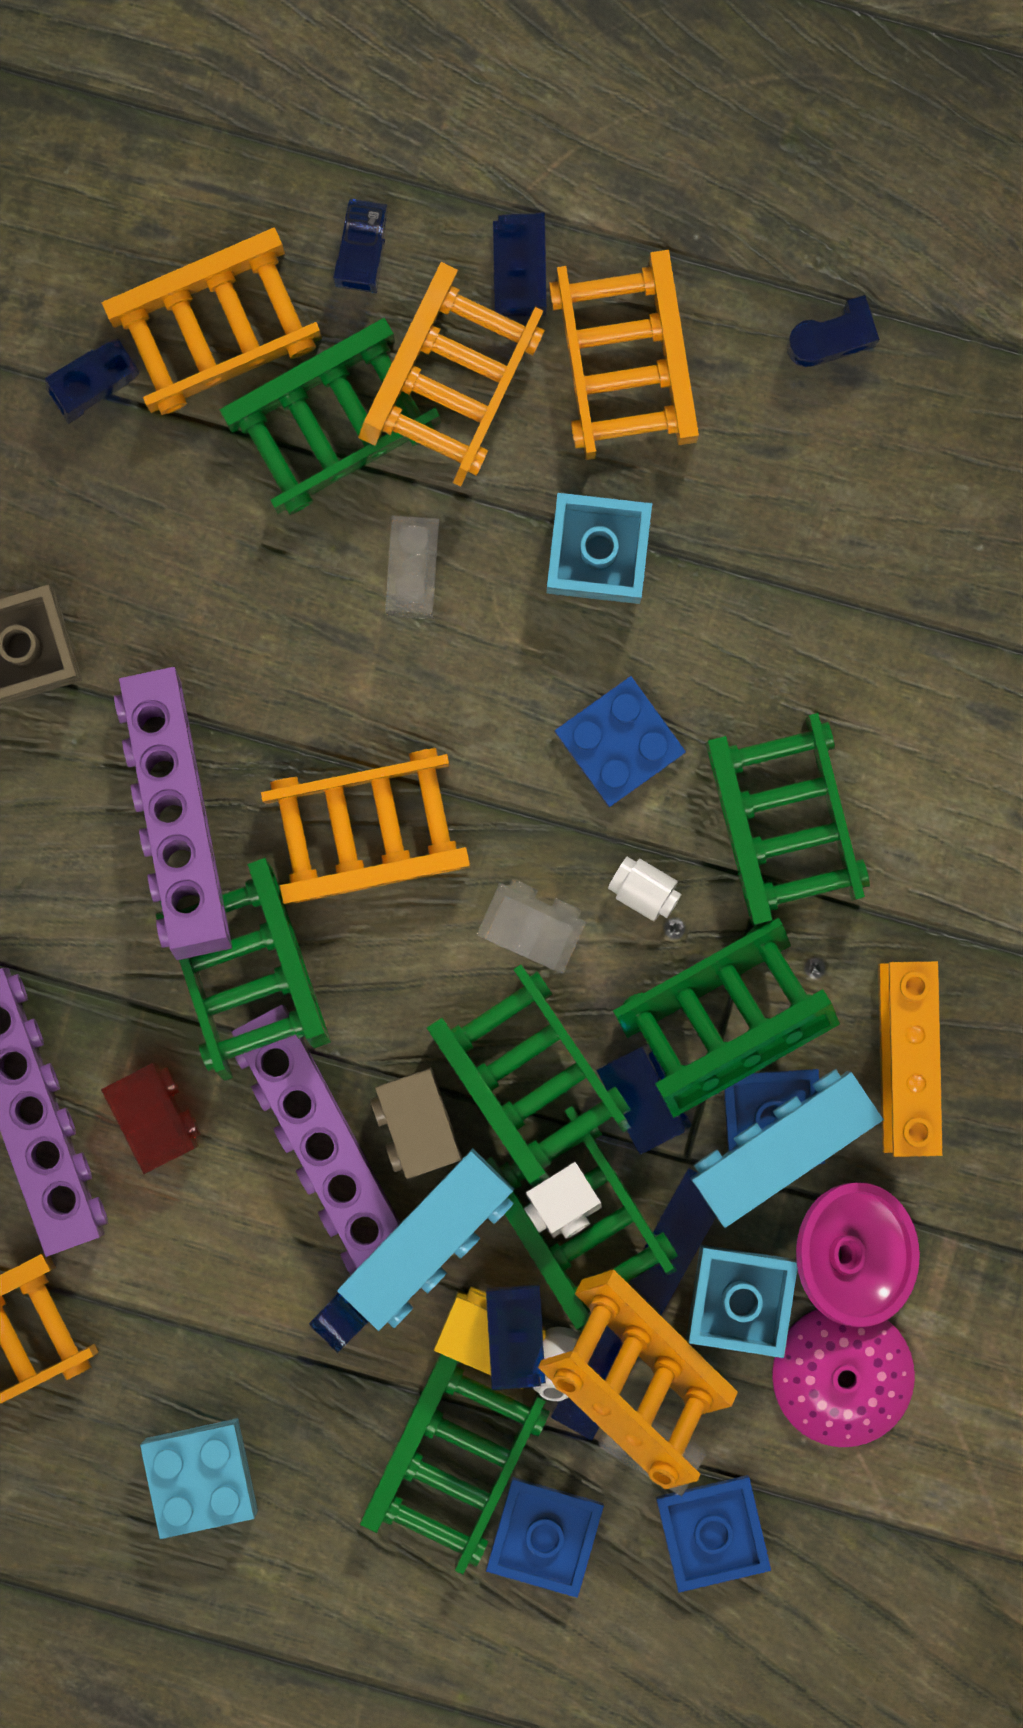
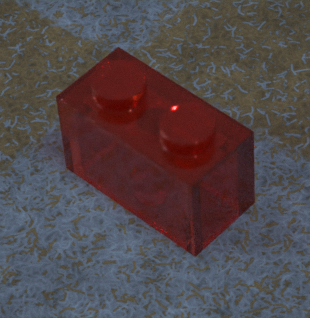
M151 1063L101 1089L143 1174L199 1147L195 1138L201 1135V1131L189 1109L181 1112L174 1098V1095L180 1093V1090L168 1067L160 1070L157 1063Z

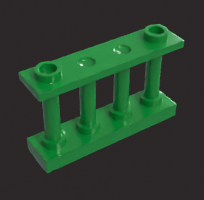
M385 317L219 409L232 433L239 429L243 433H249L282 493L270 500L277 514L287 510L289 515L295 514L314 502L311 497L313 494L410 441L412 446L419 444L392 431L391 435L387 434L381 438L379 437L376 446L361 440L364 448L339 461L306 402V399L309 397L307 391L321 383L324 384L325 388L331 387L359 437L367 413L347 379L350 374L347 369L364 360L366 365L372 364L383 383L392 364L388 356L391 352L388 346L395 343L394 333ZM401 392L395 406L402 409L401 414L435 430L434 427L441 423L437 409L433 408L421 415L411 395ZM280 406L283 407L284 411L290 410L323 469L299 484L265 425V422L268 420L265 415Z
M818 713L809 715L805 719L808 732L738 749L737 745L729 746L726 736L708 740L705 743L751 926L772 921L771 911L777 910L778 904L848 887L851 901L864 898L863 888L870 886L864 860L855 859L828 753L829 750L835 749L829 722H820ZM813 750L820 777L754 794H749L748 790L740 792L736 774L743 772V767ZM825 795L832 823L761 840L760 836L752 838L748 819L755 818L754 813ZM837 842L843 869L773 886L772 882L763 884L759 865L766 864L767 858Z
M266 858L247 864L252 879L245 881L246 886L222 894L226 913L250 904L254 908L262 906L267 922L259 924L260 929L232 939V949L179 960L205 1038V1042L199 1044L203 1062L208 1071L215 1069V1072L224 1081L233 1078L228 1059L294 1035L298 1039L306 1037V1040L314 1049L331 1043L286 905L283 904L282 894L274 870ZM199 903L178 910L176 907V911L184 914L193 912ZM163 911L156 913L157 920L164 918ZM266 947L268 951L276 949L281 966L274 968L275 973L218 994L206 996L199 971ZM282 991L283 995L291 993L296 1009L289 1012V1017L221 1041L213 1015Z
M779 918L768 924L763 923L753 927L745 937L647 992L630 996L624 1001L622 1006L613 1010L627 1038L641 1031L666 1074L664 1079L655 1084L673 1118L840 1025L834 1007L825 991L822 989L813 995H807L781 952L791 947V944ZM762 962L766 963L791 1004L788 1009L772 1018H765L740 977L741 974ZM721 985H724L749 1027L747 1032L729 1042L723 1041L698 999ZM680 1008L683 1009L708 1051L705 1056L689 1065L681 1064L657 1021Z
M520 964L513 970L524 985L523 987L462 1028L458 1024L451 1029L445 1020L440 1018L428 1026L427 1030L529 1184L534 1188L550 1178L544 1170L552 1164L549 1159L611 1117L614 1118L622 1132L631 1128L624 1117V1114L631 1109L615 1086L608 1091L605 1089L546 1002V999L553 994L540 974L536 971L529 976ZM535 1001L549 1022V1025L488 1066L482 1063L476 1067L467 1052L474 1048L472 1043ZM561 1040L575 1063L513 1105L509 1101L502 1106L492 1092L500 1086L498 1081ZM587 1078L601 1099V1102L539 1144L534 1140L528 1145L518 1131L526 1125L523 1120Z
M573 1106L564 1110L570 1121L580 1116ZM598 1127L549 1160L550 1162L581 1142H584L598 1166L584 1174L593 1191L609 1182L624 1206L561 1246L558 1242L550 1246L542 1232L539 1233L524 1210L528 1205H524L516 1189L522 1186L520 1181L526 1177L516 1162L511 1165L505 1162L500 1166L493 1157L486 1160L514 1188L513 1192L508 1196L514 1204L505 1215L578 1331L583 1330L591 1311L575 1295L578 1286L575 1287L566 1270L572 1267L571 1261L631 1223H635L649 1247L615 1267L614 1270L627 1283L660 1263L668 1275L677 1271L671 1261L678 1257L676 1250L664 1232L655 1236L596 1142L595 1139L602 1135Z
M440 1354L361 1518L360 1525L377 1533L382 1522L388 1525L395 1522L456 1551L460 1555L455 1563V1571L463 1575L468 1564L476 1567L479 1564L488 1544V1540L482 1538V1534L530 1434L539 1437L550 1411L543 1408L546 1399L538 1392L531 1406L525 1405L463 1375L464 1369L457 1367L459 1361ZM445 1392L452 1396L456 1392L521 1423V1427L510 1450L442 1418L444 1413L436 1408L443 1393ZM423 1435L430 1439L434 1435L500 1466L501 1469L490 1492L488 1493L422 1461L423 1456L416 1453V1450ZM414 1478L481 1510L469 1536L401 1504L403 1499L395 1496L402 1479L411 1482Z

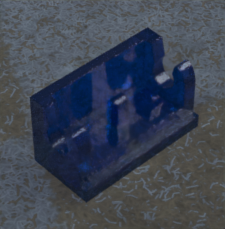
M545 213L498 216V221H493L495 312L503 316H531L534 308L537 307L543 310L542 316H546Z
M648 1043L596 1070L606 1090L608 1091L615 1086L631 1110L624 1114V1117L631 1126L627 1131L640 1155L686 1132L692 1126L686 1112L673 1118L655 1084L664 1079L666 1074Z
M540 1285L486 1288L492 1390L541 1386L546 1381L545 1374L538 1368L541 1360L544 1359Z

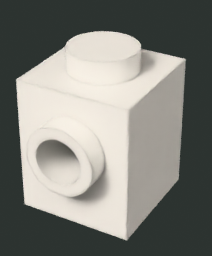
M576 1162L526 1192L531 1204L525 1207L524 1210L539 1233L547 1228L553 1238L562 1233L565 1239H568L590 1224L586 1217L602 1208L585 1176Z

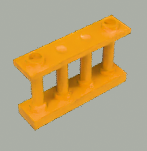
M275 227L101 302L113 328L122 325L124 329H129L156 390L143 397L151 413L158 410L161 415L172 413L187 404L185 398L289 354L290 358L294 359L316 349L314 342L322 339L318 324L314 322L302 327L276 268V265L279 263L277 257L284 255L285 251ZM252 269L253 273H259L285 333L284 336L261 346L258 344L233 286V283L236 281L234 276ZM206 288H209L210 292H216L242 352L241 355L218 365L215 363L190 305V302L193 300L191 295ZM164 306L168 311H173L199 373L174 384L146 322L150 319L148 313Z
M669 250L650 252L649 267L641 268L642 273L569 284L566 266L557 267V281L549 282L553 310L562 309L579 420L571 421L575 449L584 448L586 460L595 459L596 448L594 441L667 430L668 434L676 433L678 445L697 443L699 433ZM645 291L646 296L654 295L657 313L649 314V319L576 330L572 305L574 302ZM651 337L653 342L661 341L664 359L656 360L657 365L584 376L580 355V349ZM660 384V388L669 387L671 405L664 406V411L591 422L587 395Z
M441 262L363 422L358 438L376 446L382 431L389 435L394 431L461 463L453 480L454 484L461 487L468 472L477 476L488 453L487 449L481 447V443L524 352L532 356L534 355L545 330L537 327L543 310L537 307L534 308L527 325L524 326L459 295L460 289L452 286L458 270ZM451 311L518 343L508 365L506 366L439 334L441 329L433 326L439 312L448 315ZM431 351L498 382L499 384L489 405L487 406L420 374L422 369L414 366L420 352L428 355ZM412 391L479 422V427L470 446L401 414L402 409L395 406L401 392L409 395Z
M431 748L409 753L410 762L303 784H299L298 777H289L270 782L271 790L261 792L262 801L265 804L279 802L293 874H289L290 883L280 885L283 904L291 905L470 868L467 848L457 849L456 842L450 841L436 769L450 766L447 754L438 756L437 749ZM417 773L432 845L428 846L429 855L410 858L409 850L404 851L390 779ZM371 783L386 855L381 856L383 864L364 868L363 860H358L343 788ZM325 792L339 864L335 865L337 874L318 877L317 870L311 869L297 798Z
M938 961L878 964L881 1116L884 1119L881 1122L882 1152L893 1153V1157L943 1156Z
M44 1253L0 1275V1345L19 1381L0 1392V1404L60 1373H63L65 1379L68 1380L92 1367L88 1359L98 1353L95 1344L78 1351L45 1286L49 1282L45 1273L56 1267L51 1257H45ZM18 1287L23 1295L28 1293L61 1358V1361L38 1373L35 1372L3 1308V1305L7 1303L2 1295Z
M614 1269L582 1279L575 1295L590 1309L591 1314L573 1350L541 1360L538 1368L552 1381L557 1390L566 1394L648 1473L653 1482L664 1489L697 1482L701 1473L683 1457V1454L701 1415L732 1407L738 1391ZM606 1326H608L621 1339L623 1344L606 1379L603 1380L588 1365V1362ZM639 1356L652 1369L654 1376L637 1411H635L620 1396V1393ZM670 1387L683 1399L685 1406L669 1440L666 1441L651 1425Z

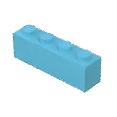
M836 1069L829 1072L813 1084L817 1091L802 1102H800L797 1096L791 1098L773 1111L777 1117L776 1120L762 1129L758 1123L751 1125L733 1138L737 1146L723 1156L718 1150H715L694 1165L698 1173L690 1177V1179L724 1228L884 1120L852 1072L846 1071L841 1076Z
M472 1148L339 1287L337 1292L378 1331L386 1323L395 1328L414 1308L408 1300L420 1288L428 1294L447 1274L441 1266L450 1256L455 1253L461 1259L480 1239L474 1231L487 1218L495 1224L514 1204L508 1198L514 1188Z

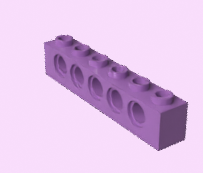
M175 667L119 678L122 694L115 695L114 702L119 722H127L130 738L122 740L128 768L135 766L138 783L131 784V792L136 812L144 811L147 828L139 829V835L144 856H152L155 873L148 874V883L153 902L161 901L164 918L156 920L161 947H170L176 960L232 949L179 675ZM152 717H162L165 719V724L159 731L154 733L143 731V726L148 719ZM161 761L174 763L172 771L167 776L157 778L151 775L152 768ZM171 805L182 807V813L177 820L170 823L159 820L161 812L166 807ZM179 850L191 852V858L185 866L180 868L168 866V860L174 852ZM195 895L200 898L199 905L193 912L184 914L176 911L179 900L184 896Z
M1 968L0 1007L7 1010L10 1014L11 1025L4 1034L0 1035V1132L45 1257L105 1235L102 1226L108 1224V1218L100 1198L92 1199L86 1181L92 1179V1174L83 1152L76 1154L70 1136L75 1135L76 1130L68 1109L63 1108L60 1110L54 1095L55 1091L60 1090L54 1068L51 1063L43 1064L37 1048L44 1045V1041L36 1020H27L22 1002L28 1001L24 984L19 974L12 976L9 968ZM12 1052L22 1054L27 1061V1070L19 1079L11 1078L4 1069L5 1059ZM29 1096L37 1098L43 1105L42 1118L35 1124L25 1121L20 1113L21 1103ZM43 1141L52 1142L59 1150V1161L53 1168L42 1166L36 1158V1150ZM58 1186L68 1187L75 1194L76 1203L70 1212H61L53 1205L52 1195Z
M280 1005L231 1032L234 1037L285 1019L289 1017V1012L285 1005ZM294 1035L236 1056L235 1059L241 1069L250 1066L258 1081L251 1088L262 1109L266 1111L272 1108L280 1125L273 1129L286 1153L294 1150L301 1162L302 1167L297 1169L296 1173L308 1195L314 1192L318 1194L325 1208L319 1211L318 1214L330 1237L339 1234L347 1251L340 1255L348 1272L352 1275L399 1226L400 1221L303 1038L298 1039ZM273 1048L283 1050L289 1058V1067L281 1076L269 1074L263 1065L265 1054ZM295 1090L305 1092L311 1099V1110L302 1118L290 1115L285 1106L287 1096ZM322 1132L331 1137L334 1143V1150L329 1158L316 1159L309 1153L307 1144L312 1134ZM337 1175L351 1177L356 1184L355 1196L348 1201L335 1199L330 1192V1182L333 1177ZM369 1217L376 1222L379 1233L374 1241L362 1243L353 1236L352 1224L357 1218Z

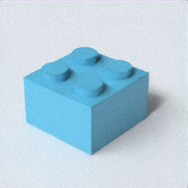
M557 493L546 594L640 604L652 503Z
M700 1244L686 1335L688 1343L784 1358L798 1269L797 1261L790 1258Z
M238 1418L145 1438L140 1444L160 1539L255 1518L258 1509Z

